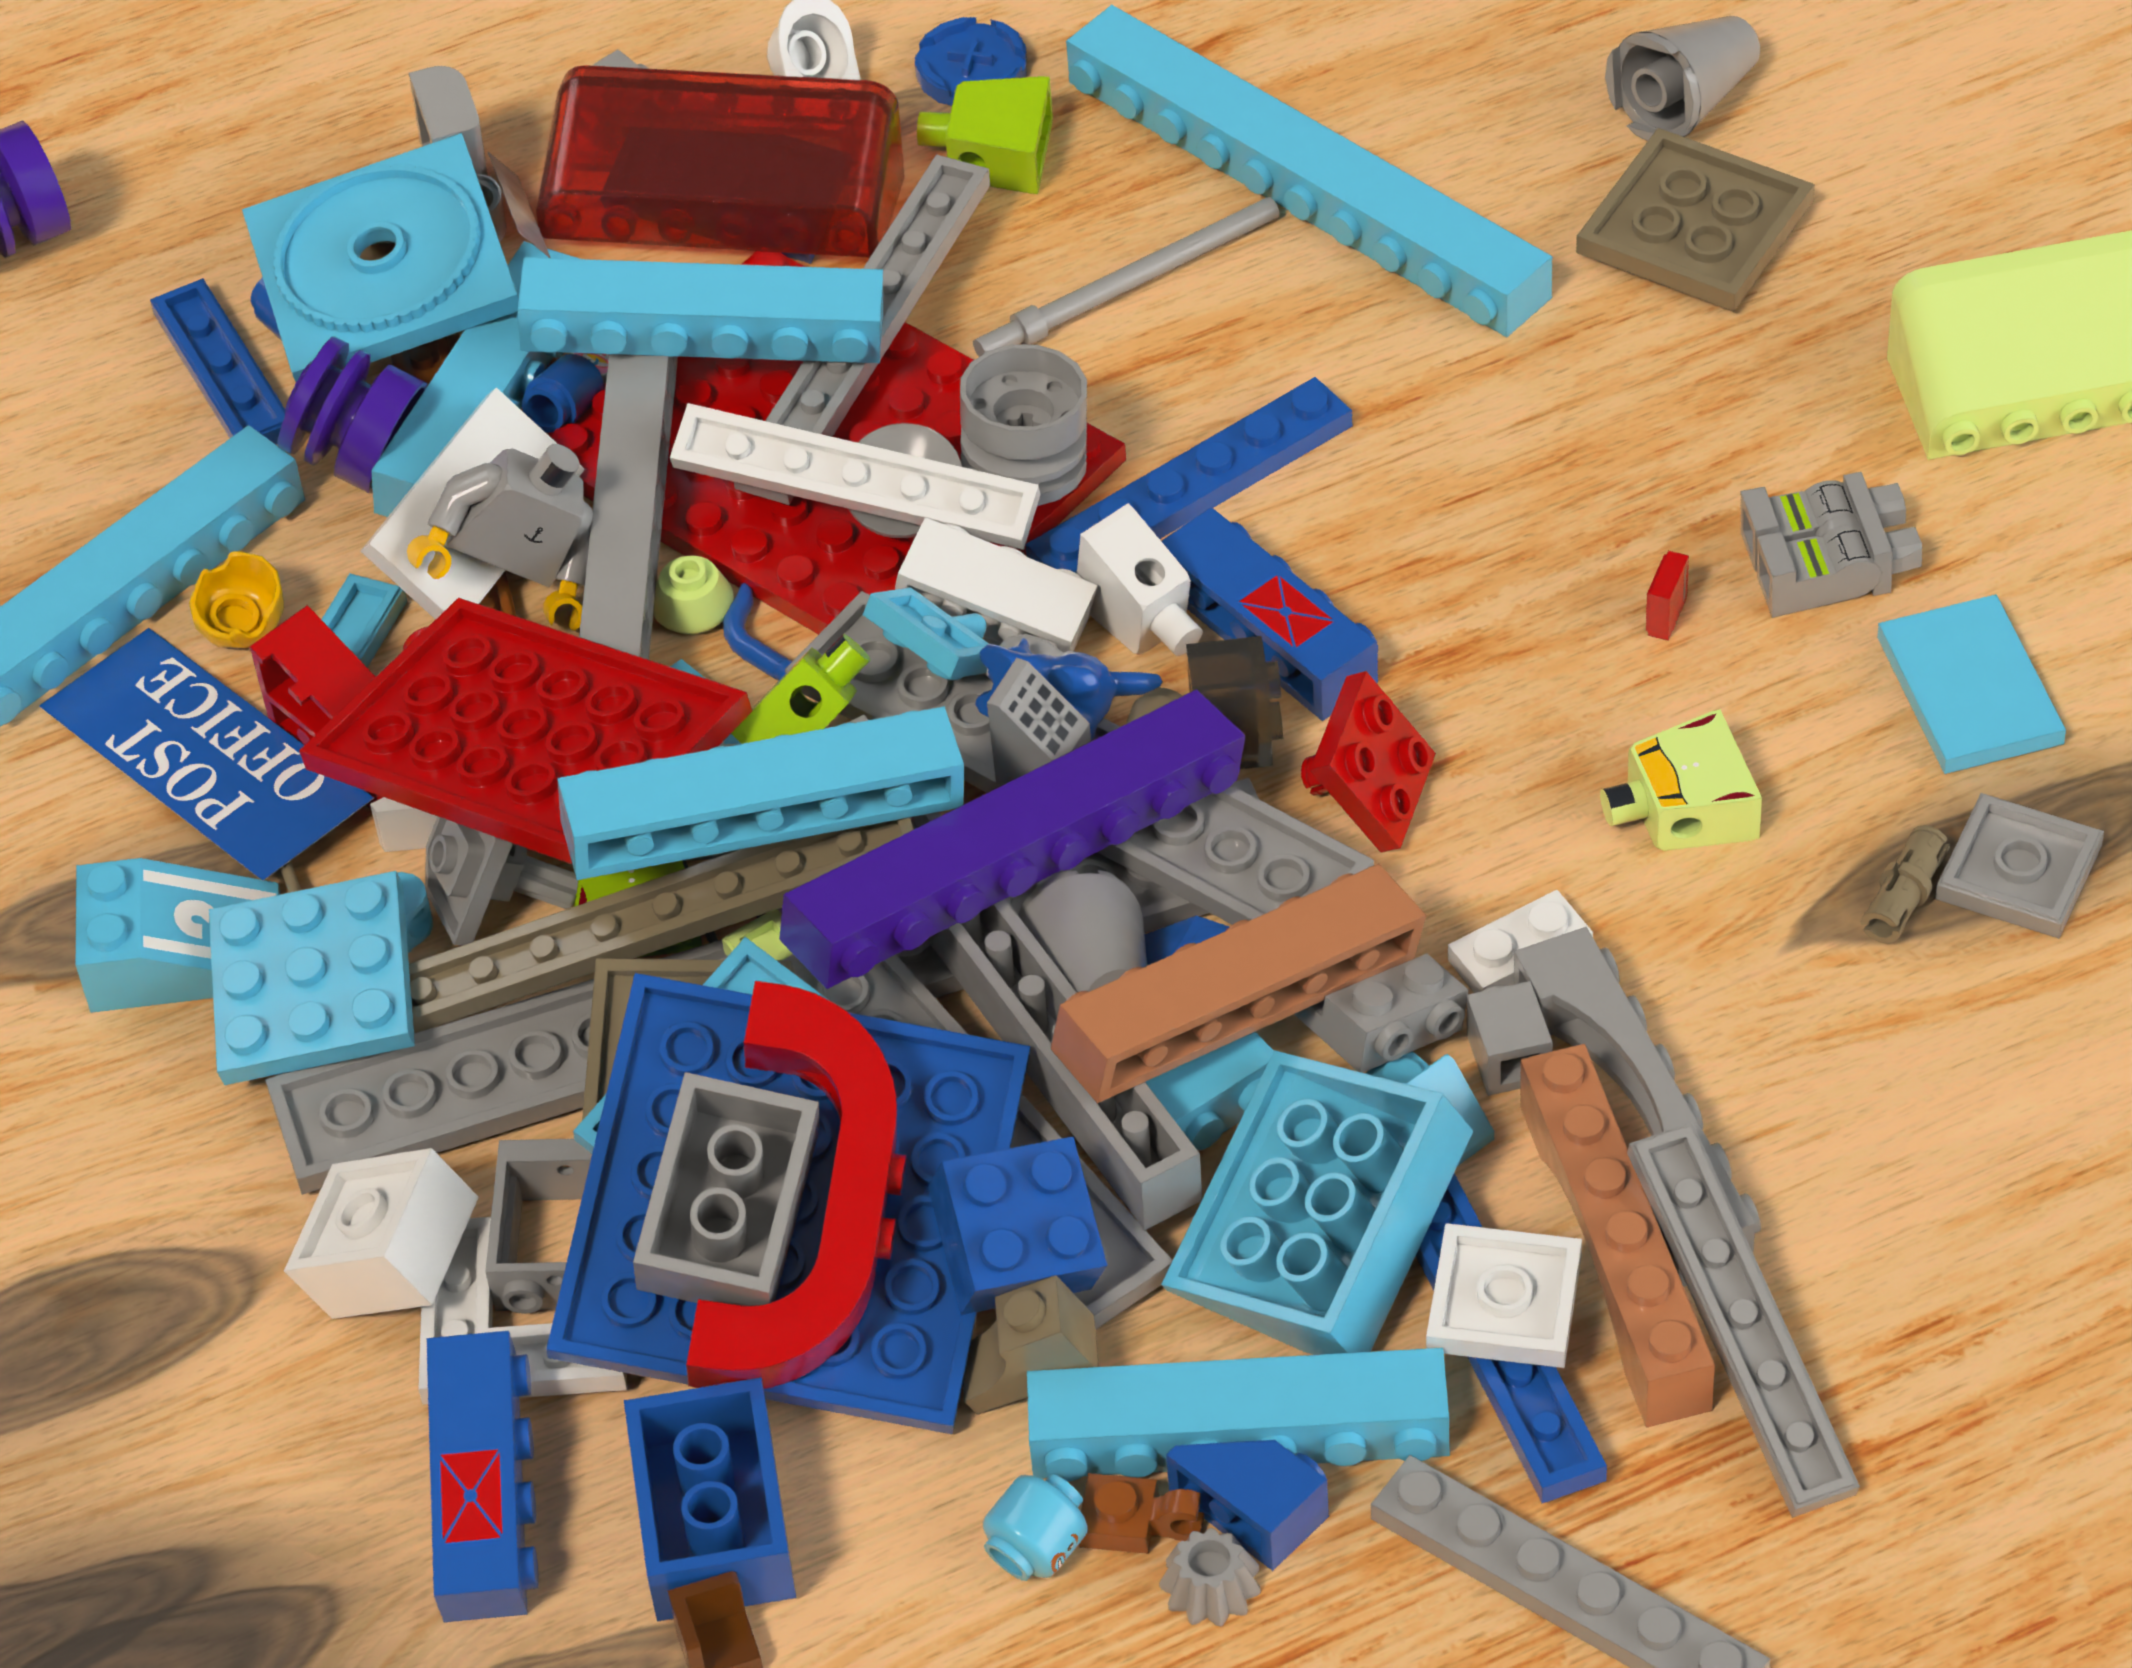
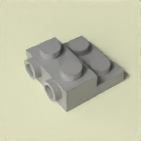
M1424 954L1326 995L1324 1001L1299 1011L1294 1015L1356 1071L1363 1073L1386 1062L1395 1061L1407 1053L1437 1040L1446 1039L1454 1033L1461 1031L1469 989L1431 956Z

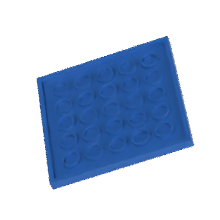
M639 973L634 974L546 1348L547 1358L688 1385L686 1363L697 1303L636 1290L633 1266L685 1072L819 1102L820 1131L775 1301L791 1294L810 1275L819 1253L841 1122L833 1103L822 1090L811 1082L793 1074L745 1068L744 1039L752 994ZM849 1013L870 1033L881 1049L889 1066L896 1093L897 1137L895 1154L907 1155L901 1196L888 1194L885 1211L886 1218L896 1219L892 1254L890 1260L878 1258L871 1296L865 1312L855 1330L841 1348L823 1364L806 1375L791 1382L764 1389L765 1399L953 1435L977 1312L965 1315L960 1314L928 1186L942 1161L1011 1148L1030 1056V1046Z

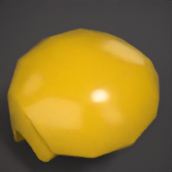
M243 551L230 552L226 562L215 569H203L189 601L195 629L217 647H250L276 628L283 614L284 599L278 570L263 556Z

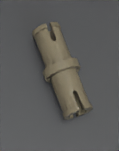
M1926 825L1914 828L1899 858L1889 863L1883 870L1879 879L1880 890L1861 919V925H1867L1864 928V932L1873 940L1885 944L1896 942L1900 938L1911 913L1928 899L1932 891V877L1950 850V844H1944L1947 841V837L1940 830Z

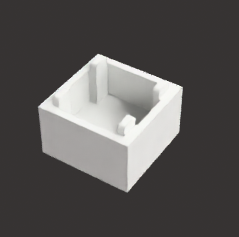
M432 1148L332 1164L284 1272L332 1319L430 1306L435 1300L479 1197Z

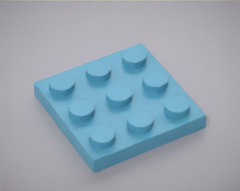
M396 871L209 909L217 1073L224 1085L415 1046L403 883Z

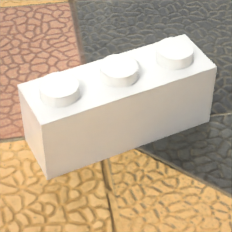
M927 517L924 518L898 572L895 590L913 588L951 617L972 613L981 615L986 621V631L982 639L989 644L1000 645L1008 637L1029 634L1050 642L1063 653L1075 650L1089 619L1097 589L1096 584L1083 580L1081 576L1073 571L1055 569L1026 557L1015 548L997 546L970 535L957 525L942 524Z

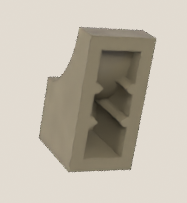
M1057 1275L995 1297L997 1320L987 1331L972 1339L963 1380L964 1402L978 1415L1028 1397L1027 1371L1099 1367L1094 1314Z

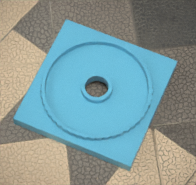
M462 133L242 209L295 382H297L305 367L314 360L320 349L332 336L349 343V354L345 366L358 350L371 354V363L517 312L519 297ZM381 241L396 243L394 249L381 259L368 261L359 258L361 253L374 243Z

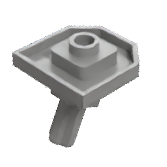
M438 816L426 844L425 887L427 895L454 945L462 946L473 942L490 899L509 902L513 891L564 909L571 908L575 903L578 887L575 872L526 856L527 848Z

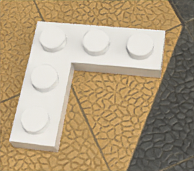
M491 1217L470 1218L433 1304L421 1307L418 1390L422 1405L428 1404L426 1338L507 1330L510 1332L516 1354H527L529 1359L531 1395L521 1396L520 1398L627 1390V1373L547 1358L546 1348L552 1323L492 1327L493 1301L485 1273Z

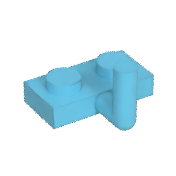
M911 587L870 594L863 616L883 629V636L888 641L898 646L909 648L927 662V668L932 673L949 680H959L965 676L987 673V667L980 659V650L989 644L982 639L986 631V621L981 615L972 613L951 617Z

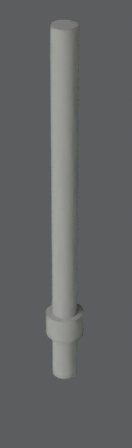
M1271 197L1262 199L1040 308L1031 305L1010 316L1009 323L974 339L973 346L975 352L980 357L989 350L1012 344H1034L1046 338L1049 329L1278 218L1279 209L1277 204Z

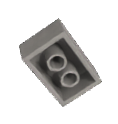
M687 1072L684 1073L633 1261L636 1290L697 1303L698 1299L742 1306H758L775 1302L820 1131L819 1102Z

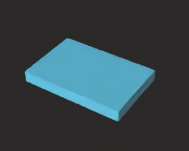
M1997 594L1878 623L1877 638L1944 774L2064 744L2066 729Z

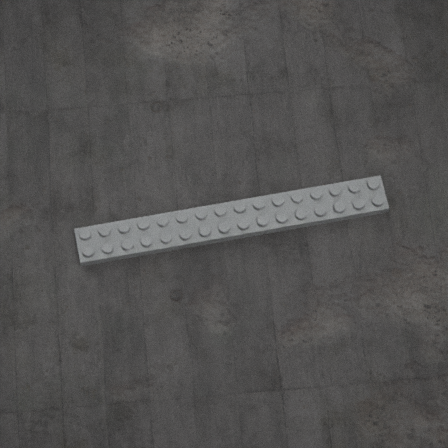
M1249 778L1232 784V786L1259 799ZM1098 852L1084 858L1076 867L1070 869H1077L1079 874H1099L1097 870L1110 872L1128 885L1142 910L1144 933L1172 925L1193 916L1210 913ZM1063 870L1033 884L1026 892L1019 896L1006 898V901L1018 915L1023 902L1040 883ZM721 939L659 959L725 960L728 956L724 953ZM928 940L913 950H904L896 954L935 998L963 990V987ZM594 979L415 1033L414 1047L292 1071L265 1079L301 1194L321 1189L332 1164L428 1148H432L438 1153L583 1108Z

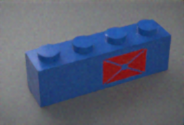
M1210 507L1161 541L1186 570L1191 580L1187 609L1321 721L1331 716L1346 676L1367 671L1375 682L1378 683V644L1372 632L1362 623H1354L1335 608L1330 598L1323 591L1312 589L1298 578L1281 557L1277 555L1271 556L1255 543L1246 529L1239 523H1231L1214 508Z
M509 1330L426 1338L433 1588L435 1601L444 1623L528 1615L527 1589H537L539 1586L535 1546L525 1547L524 1524L536 1523V1501L533 1482H523L522 1460L533 1459L534 1457L531 1420L529 1417L520 1418V1397L531 1395V1373L528 1355L516 1354Z

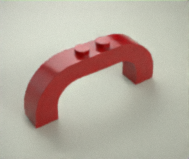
M755 981L744 1039L745 1068L793 1074L811 1082L827 1095L838 1113L841 1125L818 1257L807 1279L791 1294L775 1302L758 1306H742L698 1299L686 1363L688 1387L701 1388L762 1377L763 1388L767 1389L791 1382L816 1369L841 1348L861 1320L871 1296L878 1258L888 1260L891 1258L896 1219L886 1218L885 1211L888 1194L901 1196L907 1155L895 1154L897 1105L893 1078L881 1049L859 1021L832 1001L801 988Z

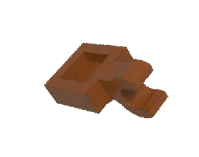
M1088 1473L1081 1508L1088 1531L1079 1543V1547L1148 1554L1152 1536L1187 1541L1192 1531L1202 1533L1205 1517L1204 1513L1199 1512L1201 1493L1187 1489H1176L1160 1496L1157 1479Z

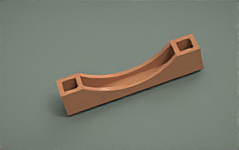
M1576 1045L1521 1059L1520 1108L1540 1159L1551 1169L1559 1181L1584 1235L1607 1303L1624 1373L1646 1428L1711 1412L1713 1407L1714 1361L1648 1198L1629 1159L1628 1149L1586 1045Z

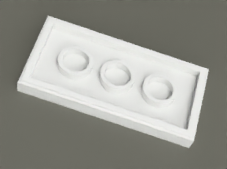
M495 388L482 400L360 552L435 620L458 598L479 604L504 573V569L447 547L445 542L444 547L451 556V567L444 577L433 579L427 571L429 563L435 556V551L427 553L419 568L416 569L408 560V545L418 536L429 535L432 527L427 523L448 481L454 475L483 463H490L504 449L513 448L540 459L550 445L557 443L498 388ZM580 465L575 474L580 476L585 469Z

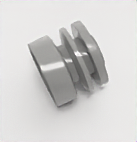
M1012 344L989 350L969 364L961 377L960 384L962 467L1039 485L1041 495L1037 506L1060 500L1076 489L1086 473L1087 378L1078 363L1062 352L1044 346Z

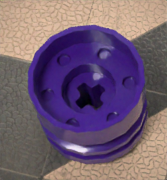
M23 120L0 129V253L5 258L16 253L12 227L16 225L34 246L71 230L68 208L55 173L37 137Z
M332 336L323 345L314 360L305 367L290 394L285 408V418L278 436L277 447L290 454H296L309 438L304 461L317 465L331 448L335 446L339 450L334 466V476L367 493H373L372 469L427 388V383L393 365H388L376 377L373 383L369 384L366 382L369 372L371 354L358 350L345 366L349 354V343Z

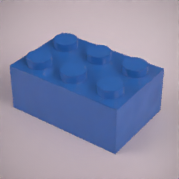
M762 1377L624 1400L646 1572L657 1621L673 1619L668 1590L730 1571L737 1573L744 1606L796 1598Z

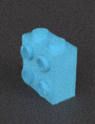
M1253 1032L1146 1081V1084L1197 1150H1204L1213 1145L1222 1133L1240 1122L1274 1050L1256 1032Z

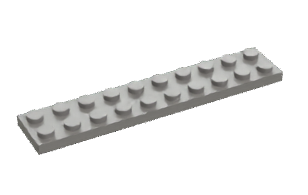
M861 591L785 669V673H787L811 647L823 655L843 634L848 635L863 648L871 661L850 681L857 692L840 714L851 720L865 715L868 720L900 715L908 711H922L945 706L964 763V781L986 793L999 787L996 786L989 718L981 714L975 705L979 695L992 690L993 683L987 676V673L965 676L959 680L945 679L932 673L927 668V662L909 648L901 647L888 641L883 636V629L863 616L870 597L869 594ZM804 686L802 688L804 695L817 702L821 700V695L815 688L811 686ZM1104 718L1097 725L1093 740L1120 726ZM1232 785L1221 793H1212L1184 807L1179 814L1170 819H1161L1135 832L1128 840L1121 844H1112L1098 851V853L1232 925L1240 920L1250 921L1275 910L1292 897H1304L1329 886L1334 880L1344 874L1350 873L1354 875L1374 866V860Z

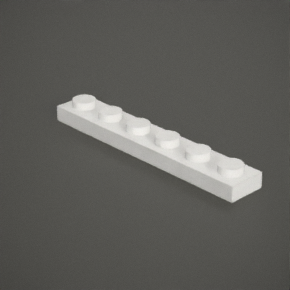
M689 403L687 404L670 455L674 468L916 525H922L924 518L927 517L942 524L957 525L970 535L982 540L1023 550L1041 495L1039 485Z

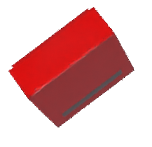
M1669 550L1667 554L1663 555L1647 592L1646 631H1648V636L1669 641L1687 599L1689 555Z

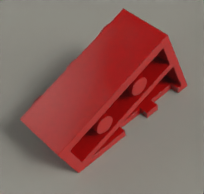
M308 605L250 646L268 718L304 745L376 677ZM366 791L368 794L374 797V799L367 803L366 806L371 809L370 803H373L383 797Z

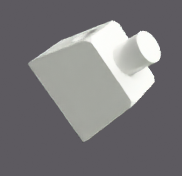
M1129 503L1080 534L1077 574L1083 580L1097 585L1090 612L1091 617L1134 654H1143L1162 641L1176 656L1187 653L1197 644L1203 630L1187 614L1191 582L1189 575Z

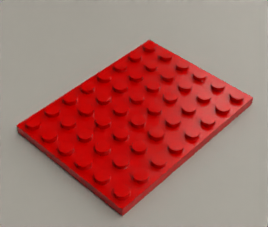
M765 244L741 264L805 267ZM904 322L832 437L858 443L869 433L884 426L899 423L917 424L935 430L952 444L961 461L960 384L962 375L974 360ZM678 356L660 542L684 556H700L708 559L717 567L728 582L740 588L741 584L746 583L751 587L755 598L818 635L861 591L870 595L871 593L895 590L898 572L915 537H885L861 525L848 508L797 496L793 498L790 505L736 490L733 481L674 468L671 463L670 455L688 403L766 421L803 361ZM606 383L604 384V390L598 392L593 397L592 407L574 424L562 425L554 432L547 433L557 444L569 448L577 456L579 464L585 469L579 476L583 481V496L593 502ZM1087 423L1086 473L1076 489L1060 500L1037 506L1025 544L1056 527L1126 461L1125 443ZM990 542V543L995 544V545L1000 546V547H1001V546H1006V545H1001V544H997V543ZM1026 545L1024 547V550L1015 548L1022 552L1024 555H1026Z

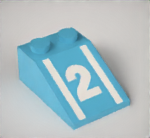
M143 858L76 865L75 966L90 1013L213 998L209 909L281 895L279 883Z

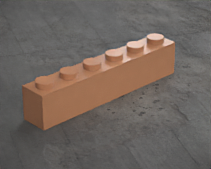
M1379 863L1354 875L1350 873L1344 874L1334 880L1329 886L1304 897H1292L1282 903L1277 909L1250 921L1240 920L1231 925L1225 932L1198 944H1186L1171 956L1144 968L1134 967L1126 971L1119 979L1090 992L1080 991L1075 993L1064 1003L1060 1004L1051 1050L1096 1103H1100L1324 1001L1326 995L1415 959L1427 915Z

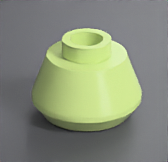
M700 556L679 557L665 565L660 572L656 582L653 615L662 626L674 632L686 635L705 633L723 622L724 616L734 600L733 589L728 580L708 559Z

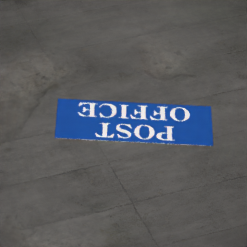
M147 628L39 705L40 708L262 881L374 799V797L362 789L306 770L299 752L304 744L150 628Z

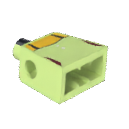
M1721 709L1711 711L1635 742L1629 748L1628 782L1604 788L1600 791L1603 813L1610 826L1643 819L1654 846L1663 851L1760 839L1762 797Z

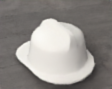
M831 0L791 1L784 8L778 22V27L774 29L768 42L767 59L770 70L776 79L788 88L792 100L805 116L824 126L837 127L845 125L858 114L862 102V83L849 22L841 9Z

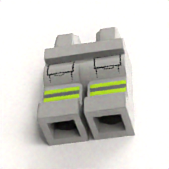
M1862 472L1843 475V482L1836 480L1823 481L1814 484L1806 489V491L1768 497L1765 487L1740 491L1741 535L1754 570L1757 572V578L1772 618L1854 599L1870 591L1873 596L1891 593L1892 574L1922 567V542L1916 527L1890 532L1884 531L1885 527L1906 523V507L1898 483L1868 488Z

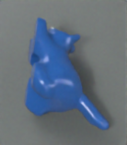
M1022 638L1017 646L1005 648L995 644H988L980 650V659L987 667V676L991 679L993 686L992 690L983 692L977 697L975 705L981 714L988 717L987 702L1017 657L1028 661L1090 723L1092 741L1095 738L1097 725L1108 713L1115 696L1143 695L1159 688L1163 682L1159 675L1152 673L1111 672L1096 657L1082 652L1066 653L1060 656L1032 654L1029 650L1028 640Z

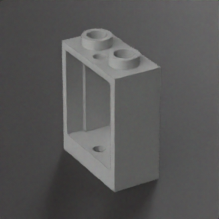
M574 1139L499 1140L485 1270L495 1311L510 1310L526 1314L538 1310H556L567 1262L516 1263L522 1202L526 1200L582 1199L592 1153Z

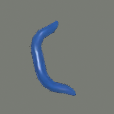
M743 583L740 585L736 597L724 616V638L732 651L744 661L772 678L780 680L786 674L785 669L792 661L748 634L745 624L754 604L753 591L749 585Z

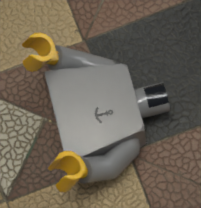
M559 444L550 445L540 459L513 448L504 449L490 463H483L454 475L448 481L427 523L432 527L429 535L418 536L409 543L407 548L409 562L417 569L421 565L424 556L431 551H435V556L429 563L427 573L433 579L444 577L451 567L450 553L444 547L446 542L447 547L549 588L555 579L560 580L559 590L549 594L543 603L544 615L552 626L557 608L563 604H571L573 608L569 616V628L572 631L577 630L581 624L582 605L577 600L576 594L578 585L585 586L590 530L593 518L592 508L583 501V481L575 474L580 466L577 456L569 448Z

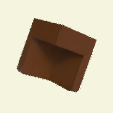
M730 1571L668 1590L676 1633L687 1668H763L761 1656L745 1611L741 1585L736 1572Z

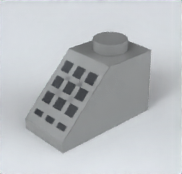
M1016 657L987 702L996 786L999 787L1091 742L1090 723L1028 661Z

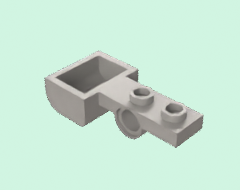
M433 66L410 72L409 78L421 146L423 147L462 133L499 241H501L506 233L501 188L487 173L480 120L464 76L459 71L447 66Z

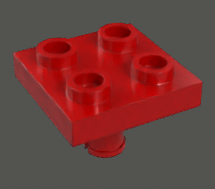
M1364 671L1346 676L1316 755L1309 756L1302 762L1301 778L1305 788H1311V795L1321 796L1329 792L1373 845L1382 853L1401 848L1436 753L1369 673Z

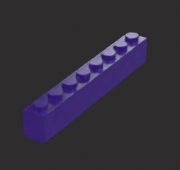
M1196 689L783 895L779 940L826 989L851 977H860L869 972L876 964L904 950H913L919 947L929 937L957 923H966L972 920L980 911L1008 897H1016L1023 894L1033 884L1061 870L1067 871L1076 867L1084 858L1112 844L1118 845L1125 842L1135 832L1161 819H1170L1176 816L1184 807L1212 793L1218 794L1225 791L1238 780L1246 735Z

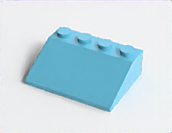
M1274 1050L1161 1285L1168 1292L1308 1354L1371 1352L1473 1134V1130L1443 1093Z

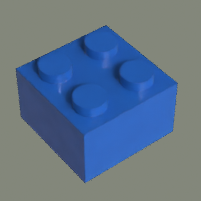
M1074 1137L942 1161L928 1186L961 1315L995 1309L996 1296L1057 1275L1073 1293L1088 1291L1093 1288L1107 1267Z

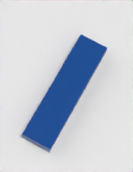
M202 278L150 299L153 314L229 438L249 425L277 445L280 429L285 418V408L205 280Z

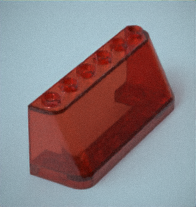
M591 65L576 66L564 75L556 95L536 208L538 227L543 239L870 258L889 228L905 178L898 100L888 87L869 80Z

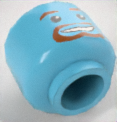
M1050 1474L1046 1480L1032 1475L1019 1476L983 1520V1529L988 1539L984 1545L985 1551L1001 1568L1022 1581H1027L1031 1575L1040 1578L1053 1576L1083 1540L1088 1531L1086 1520L1078 1508L1083 1502L1082 1496L1071 1484L1055 1474Z

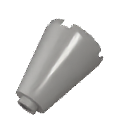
M1725 16L1633 33L1622 40L1619 46L1613 49L1607 58L1605 80L1609 99L1615 110L1623 107L1626 114L1633 121L1627 127L1638 137L1648 141L1657 128L1685 137L1756 65L1760 56V43L1757 34L1747 21L1738 16Z
M1077 869L1062 871L1040 883L1025 899L1018 914L1022 922L1076 992H1090L1119 979L1121 975L1134 967L1144 968L1147 966L1142 910L1129 886L1110 872L1097 870L1099 874H1079Z

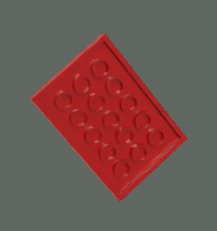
M458 598L313 736L299 752L306 770L572 864L560 821L557 778L577 775L585 771H599L642 763L655 758L663 759L710 750L718 747L753 711L748 694L745 691Z

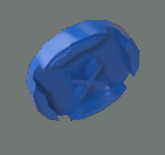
M961 17L944 22L925 34L919 43L920 50L917 55L915 54L916 79L924 93L939 103L952 106L956 86L963 81L1026 77L1027 54L1022 38L1017 31L1004 22L990 19L991 25L977 23L976 17Z

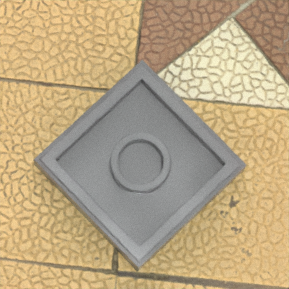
M1981 793L1937 884L1936 900L2060 939L2102 847L2104 831Z

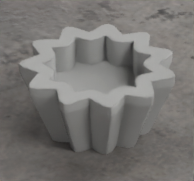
M1214 1528L1208 1529L1204 1534L1192 1531L1187 1541L1179 1542L1166 1558V1567L1168 1569L1159 1583V1587L1163 1591L1171 1594L1168 1602L1169 1610L1173 1612L1186 1611L1191 1625H1196L1208 1618L1216 1626L1221 1627L1225 1624L1229 1614L1247 1615L1248 1607L1246 1600L1256 1597L1261 1593L1260 1586L1254 1578L1259 1572V1564L1231 1533L1219 1535Z

